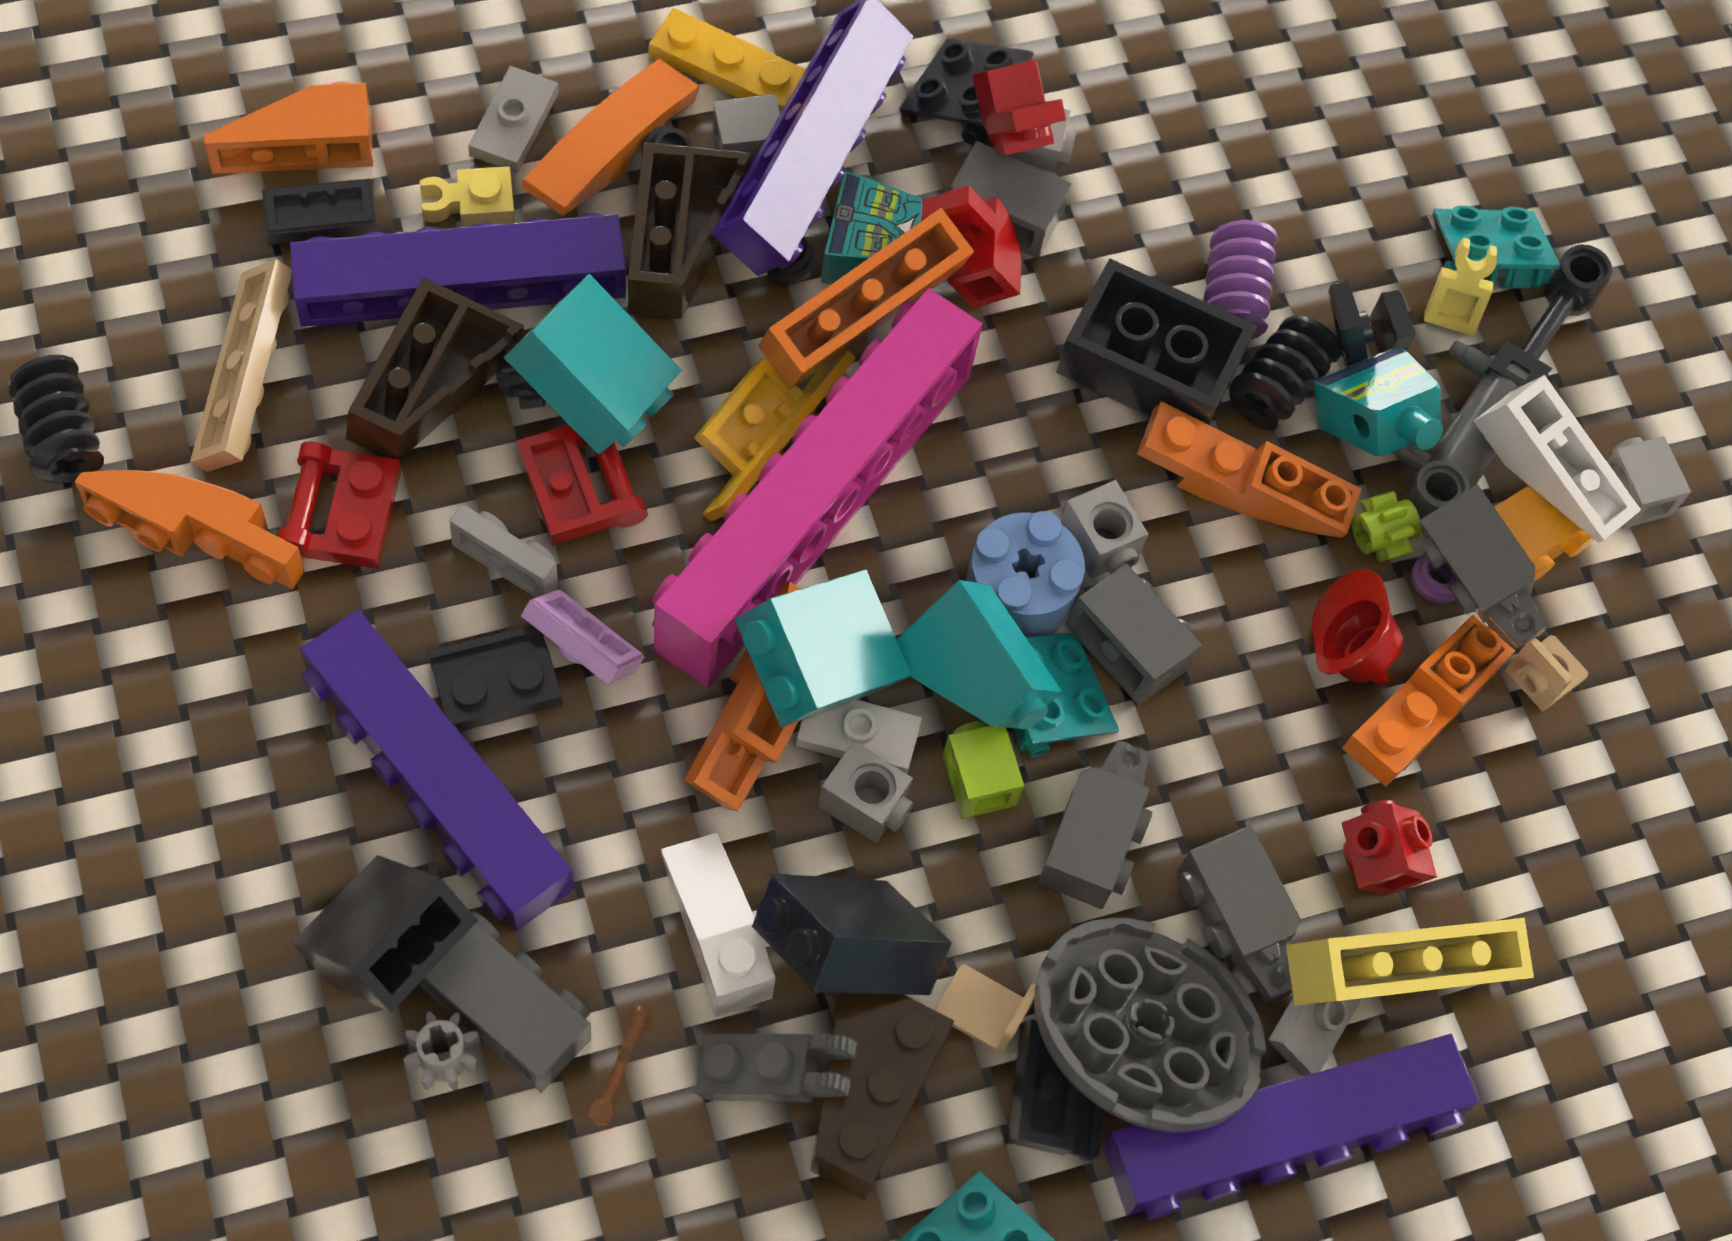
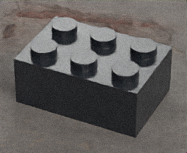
M1109 258L1066 338L1056 373L1148 416H1151L1153 409L1162 401L1210 425L1246 353L1257 325Z

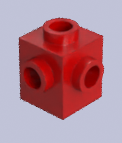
M1381 800L1363 806L1360 809V816L1341 823L1346 839L1343 845L1344 857L1348 866L1355 874L1358 889L1388 896L1437 877L1429 849L1433 842L1431 830L1419 811L1396 805L1393 800Z

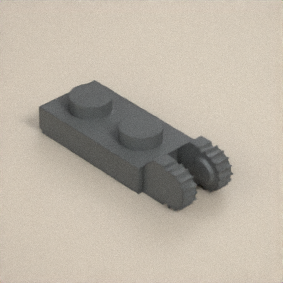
M705 1034L695 1094L710 1101L812 1102V1097H845L849 1094L851 1080L837 1073H817L818 1060L854 1058L857 1042L844 1036L830 1034Z

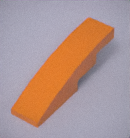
M658 59L625 82L589 112L523 179L521 187L564 216L625 175L630 158L641 151L645 136L653 129L664 126L667 120L693 104L700 86Z

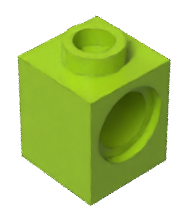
M977 721L962 725L953 734L948 735L942 757L961 819L1017 806L1024 783L1006 727L987 726L985 722Z

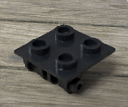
M947 38L899 107V110L902 113L960 122L963 129L961 136L966 143L974 146L976 141L985 142L989 139L980 113L972 74L1030 61L1034 53L1030 50Z

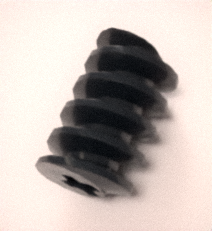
M1291 316L1284 319L1277 332L1271 334L1265 346L1259 348L1253 360L1247 362L1241 374L1237 375L1229 385V397L1233 407L1251 424L1264 430L1274 431L1278 427V419H1289L1295 411V406L1302 404L1306 399L1307 391L1314 390V381L1318 380L1319 377L1325 376L1331 368V363L1337 362L1340 359L1343 351L1336 335L1325 325L1305 316Z
M47 355L28 361L16 369L8 380V391L13 399V410L18 418V429L23 436V447L28 455L29 469L35 478L54 484L75 483L74 481L80 473L100 471L104 465V456L97 451L100 445L99 437L92 432L94 430V420L87 413L89 411V402L82 395L84 384L77 376L79 371L78 364L72 357L65 355Z

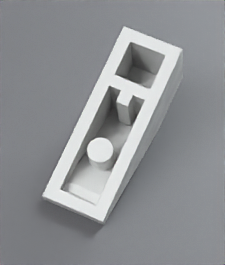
M1545 375L1510 392L1473 421L1507 468L1596 542L1599 543L1607 539L1641 511Z
M716 832L661 849V856L714 1016L716 1017L772 999L776 978L762 937L752 928L755 917L718 833Z

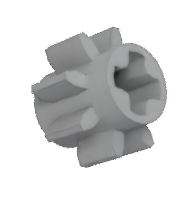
M431 1011L427 1012V1025L419 1033L414 1030H407L405 1033L407 1042L412 1047L417 1048V1052L411 1053L403 1059L407 1071L423 1068L422 1084L426 1090L433 1086L435 1080L448 1081L453 1091L457 1090V1077L463 1070L477 1072L479 1068L477 1060L466 1052V1050L473 1049L480 1044L478 1032L470 1031L462 1035L460 1031L462 1020L458 1012H455L449 1021L436 1020ZM444 1041L447 1048L450 1049L451 1057L447 1060L439 1061L438 1056L434 1053L433 1045Z

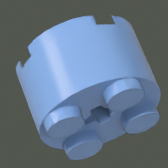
M1047 511L1014 513L995 520L980 532L972 552L966 581L989 584L1026 638L1052 635L1059 630L1073 608L1084 578V556L1075 537L1053 513Z

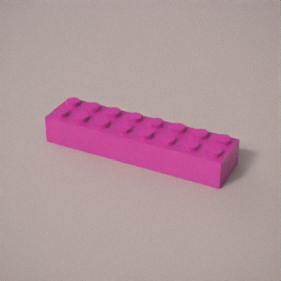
M930 288L924 292L916 303L910 300L907 301L896 314L891 325L892 330L882 341L879 338H875L867 346L860 358V367L852 377L848 378L844 375L834 384L827 396V405L816 417L813 414H809L801 422L792 439L794 443L783 456L776 453L767 461L758 478L760 483L749 495L741 493L733 500L724 515L725 523L715 535L712 536L706 533L699 539L689 555V565L678 577L671 574L658 587L652 600L655 604L654 620L652 622L654 627V652L708 690L745 646L735 619L770 598L776 597L784 581H790L797 585L970 379L983 323Z

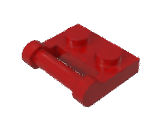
M570 425L516 441L518 455L552 545L615 526H634L647 518L648 512L642 497L635 496L615 442L599 455L595 452L614 500L600 505L579 448L590 446Z
M303 442L297 458V463L301 466L287 526L280 528L278 537L297 546L300 556L303 558L379 569L402 471L400 460L333 450L319 442ZM323 473L338 475L324 535L311 534L309 528Z

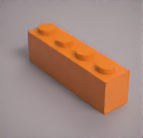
M940 208L771 326L758 344V347L791 390L894 317L907 301L915 302L928 288H935L956 273L973 254L974 250L944 210Z

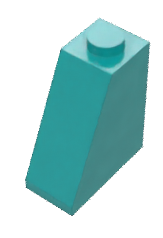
M958 580L897 639L911 672L910 677L990 726L1019 729L1029 728L1046 716L1048 713L1047 705L1062 693L989 584Z

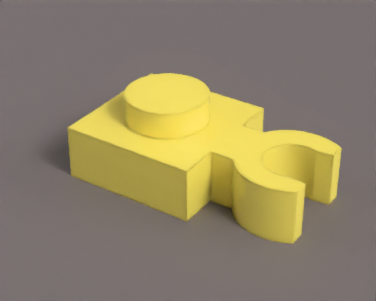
M510 166L457 170L458 183H448L439 177H427L420 180L423 198H440L439 201L434 203H422L423 221L431 223L441 222L451 214L460 213L462 226H472L484 222L492 224L515 223Z
M1463 238L1456 248L1455 264L1457 271L1444 267L1441 268L1424 311V322L1475 336L1493 292V282L1483 278L1489 276L1496 267L1497 247L1490 245L1484 259L1472 261L1467 257L1470 249V239Z

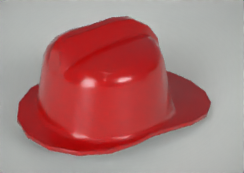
M1369 569L1352 571L1341 576L1329 586L1318 601L1312 617V633L1318 669L1327 675L1340 674L1355 683L1370 680L1380 686L1389 683V667L1399 656L1404 639L1400 627L1390 612L1386 586L1381 576Z

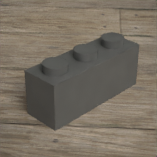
M473 912L472 914L478 922L418 985L450 1014L460 1013L462 1024L467 1029L477 1031L479 1039L542 1093L591 1040V1024L587 1020L590 1012L579 999L567 990H563L559 995L541 980L545 974L535 961L522 951H517L514 956L497 942L500 938L497 930L483 916Z

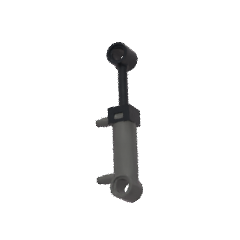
M1578 244L1570 247L1563 254L1559 261L1560 269L1553 270L1550 281L1544 288L1545 297L1550 305L1521 349L1506 340L1494 359L1476 348L1466 346L1460 341H1454L1450 347L1449 355L1457 359L1459 364L1481 376V380L1431 454L1413 444L1391 452L1395 454L1397 459L1418 471L1403 500L1408 499L1413 503L1420 520L1479 482L1494 459L1496 452L1473 421L1510 392L1543 375L1548 376L1552 367L1539 360L1566 317L1587 313L1610 281L1613 273L1612 263L1608 256L1599 248ZM1428 492L1438 495L1443 501L1434 499Z

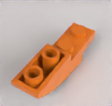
M1162 401L1152 411L1137 455L1179 475L1180 477L1176 485L1178 488L1250 517L1314 534L1340 538L1346 536L1362 488L1268 441L1256 449Z
M138 470L82 472L74 481L84 503L83 509L91 518L108 527H112L116 523L132 531V535L137 541L153 551L161 552L165 548L183 557L191 544L195 542L202 551L214 558L223 559L226 555L243 564L244 569L252 577L265 584L271 585L276 581L292 590L305 572L298 547L267 531L268 526L261 503L234 491L174 474Z
M784 581L776 597L800 590V588L790 581ZM747 648L729 678L737 686L683 780L724 808L737 812L741 808L765 762H778L797 725V722L780 727Z
M1472 614L1418 667L1410 679L1349 738L1342 749L1387 787L1458 715L1513 655L1515 650L1503 641L1494 630L1484 625Z

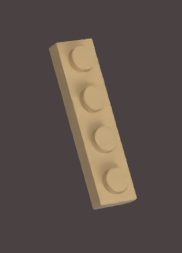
M277 259L241 274L190 463L206 472L242 461L250 447V430L255 411L264 395L263 381L268 362L277 346L275 336L281 313L289 301L287 290L292 269Z

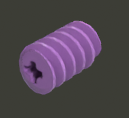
M1231 221L1221 225L1212 233L1209 245L1211 251L1207 262L1209 268L1205 279L1207 286L1203 299L1213 306L1257 325L1252 339L1263 335L1269 326L1264 319L1268 317L1271 308L1268 300L1272 295L1270 282L1274 277L1272 265L1276 259L1274 247L1278 236L1276 230L1270 225L1259 221Z

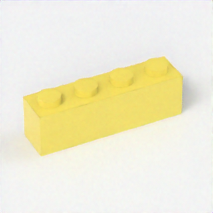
M1525 918L1330 938L1286 945L1294 1006L1534 978Z

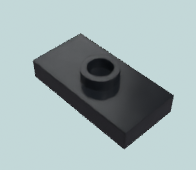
M371 178L262 189L269 245L307 241L313 237L341 238L377 232Z
M1344 280L1329 285L1328 294L1336 337L1342 345V358L1345 367H1349L1368 359L1366 344L1374 342L1375 338L1367 311H1358L1349 281Z

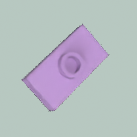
M560 589L529 600L521 614L522 618L557 644L559 652L565 658L574 663L582 664L608 685L635 673L644 659L640 651Z

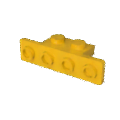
M849 350L844 351L820 368L802 391L797 386L790 390L766 356L759 359L695 435L694 439L733 475L703 512V515L710 522L723 517L730 504L739 494L745 493L749 495L752 492L751 488L758 480L760 472L767 461L776 453L783 456L786 453L783 448L794 436L801 422L809 414L817 417L818 414L814 409L823 398L827 399L834 384L844 375L850 378L845 371L856 357Z

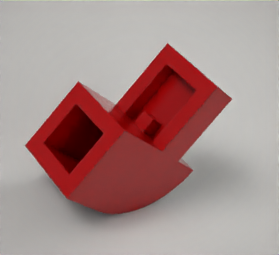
M1037 59L972 74L985 129L993 146L1001 155L1006 156L1054 144L1050 124L1066 121L1067 119L1062 99L1045 101Z
M970 185L922 200L923 220L942 208L974 250L963 266L947 278V282L973 308L1020 295L1021 254L1019 242L1011 218L998 197L984 201Z

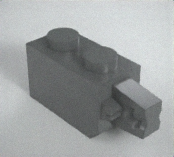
M1478 484L1420 520L1421 533L1424 537L1417 541L1434 569L1442 565L1447 569L1455 581L1448 588L1466 615L1475 610L1483 623L1491 620L1516 648L1525 645L1529 640L1538 637L1546 630V625L1531 596L1535 579V565Z
M1117 740L1101 769L1093 767L1080 773L1037 884L1099 909H1103L1112 892L1119 895L1123 894L1134 866V862L1124 859L1131 841L1141 844L1153 811L1143 808L1150 788L1143 786L1150 752Z
M1252 825L1190 850L1178 869L1180 872L1178 875L1179 887L1187 903L1192 907L1197 906L1207 925L1204 930L1205 937L1214 956L1218 959L1223 958L1231 973L1242 969L1265 1003L1291 994L1292 985L1286 945L1295 936L1301 918Z

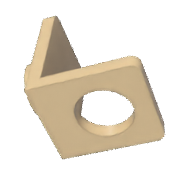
M1553 635L1548 636L1542 642L1535 637L1529 640L1505 670L1542 712L1588 677V671Z
M961 965L936 1006L935 1011L954 1020L952 1027L1004 1055L1035 999V984H1031L1023 998L973 968Z

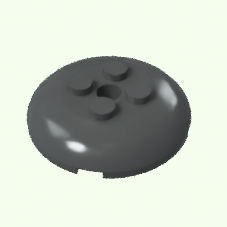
M1105 918L1089 921L1071 929L1057 940L1043 960L1036 978L1034 1001L1036 1021L1043 1042L1053 1061L1066 1078L1085 1097L1110 1114L1129 1123L1156 1131H1199L1218 1125L1237 1114L1250 1100L1261 1081L1259 1078L1261 1057L1266 1052L1263 1028L1257 1011L1235 976L1216 957L1189 938H1187L1184 944H1181L1167 936L1154 932L1155 924L1130 918Z

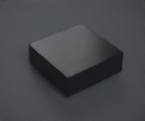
M1399 290L1383 292L1369 316L1379 354L1397 346H1401L1407 351L1416 332L1402 293Z

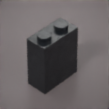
M377 855L291 943L329 984L391 1013L478 920L442 878Z
M772 873L764 896L757 907L756 917L752 924V928L814 992L931 995L952 944L941 931L888 881Z

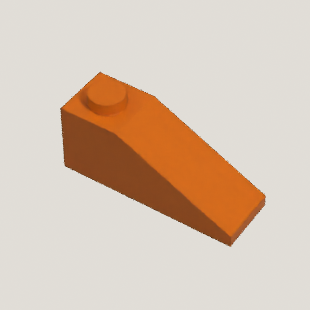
M339 81L331 84L311 85L205 134L204 145L212 174L373 166L371 112L366 83Z

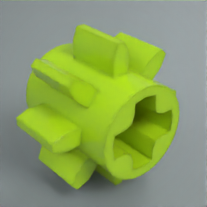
M1394 491L1360 501L1363 512L1353 516L1352 531L1355 541L1363 553L1370 554L1376 552L1377 560L1382 562L1413 552L1409 541L1419 538L1421 526L1419 514L1411 501L1408 499L1397 501Z

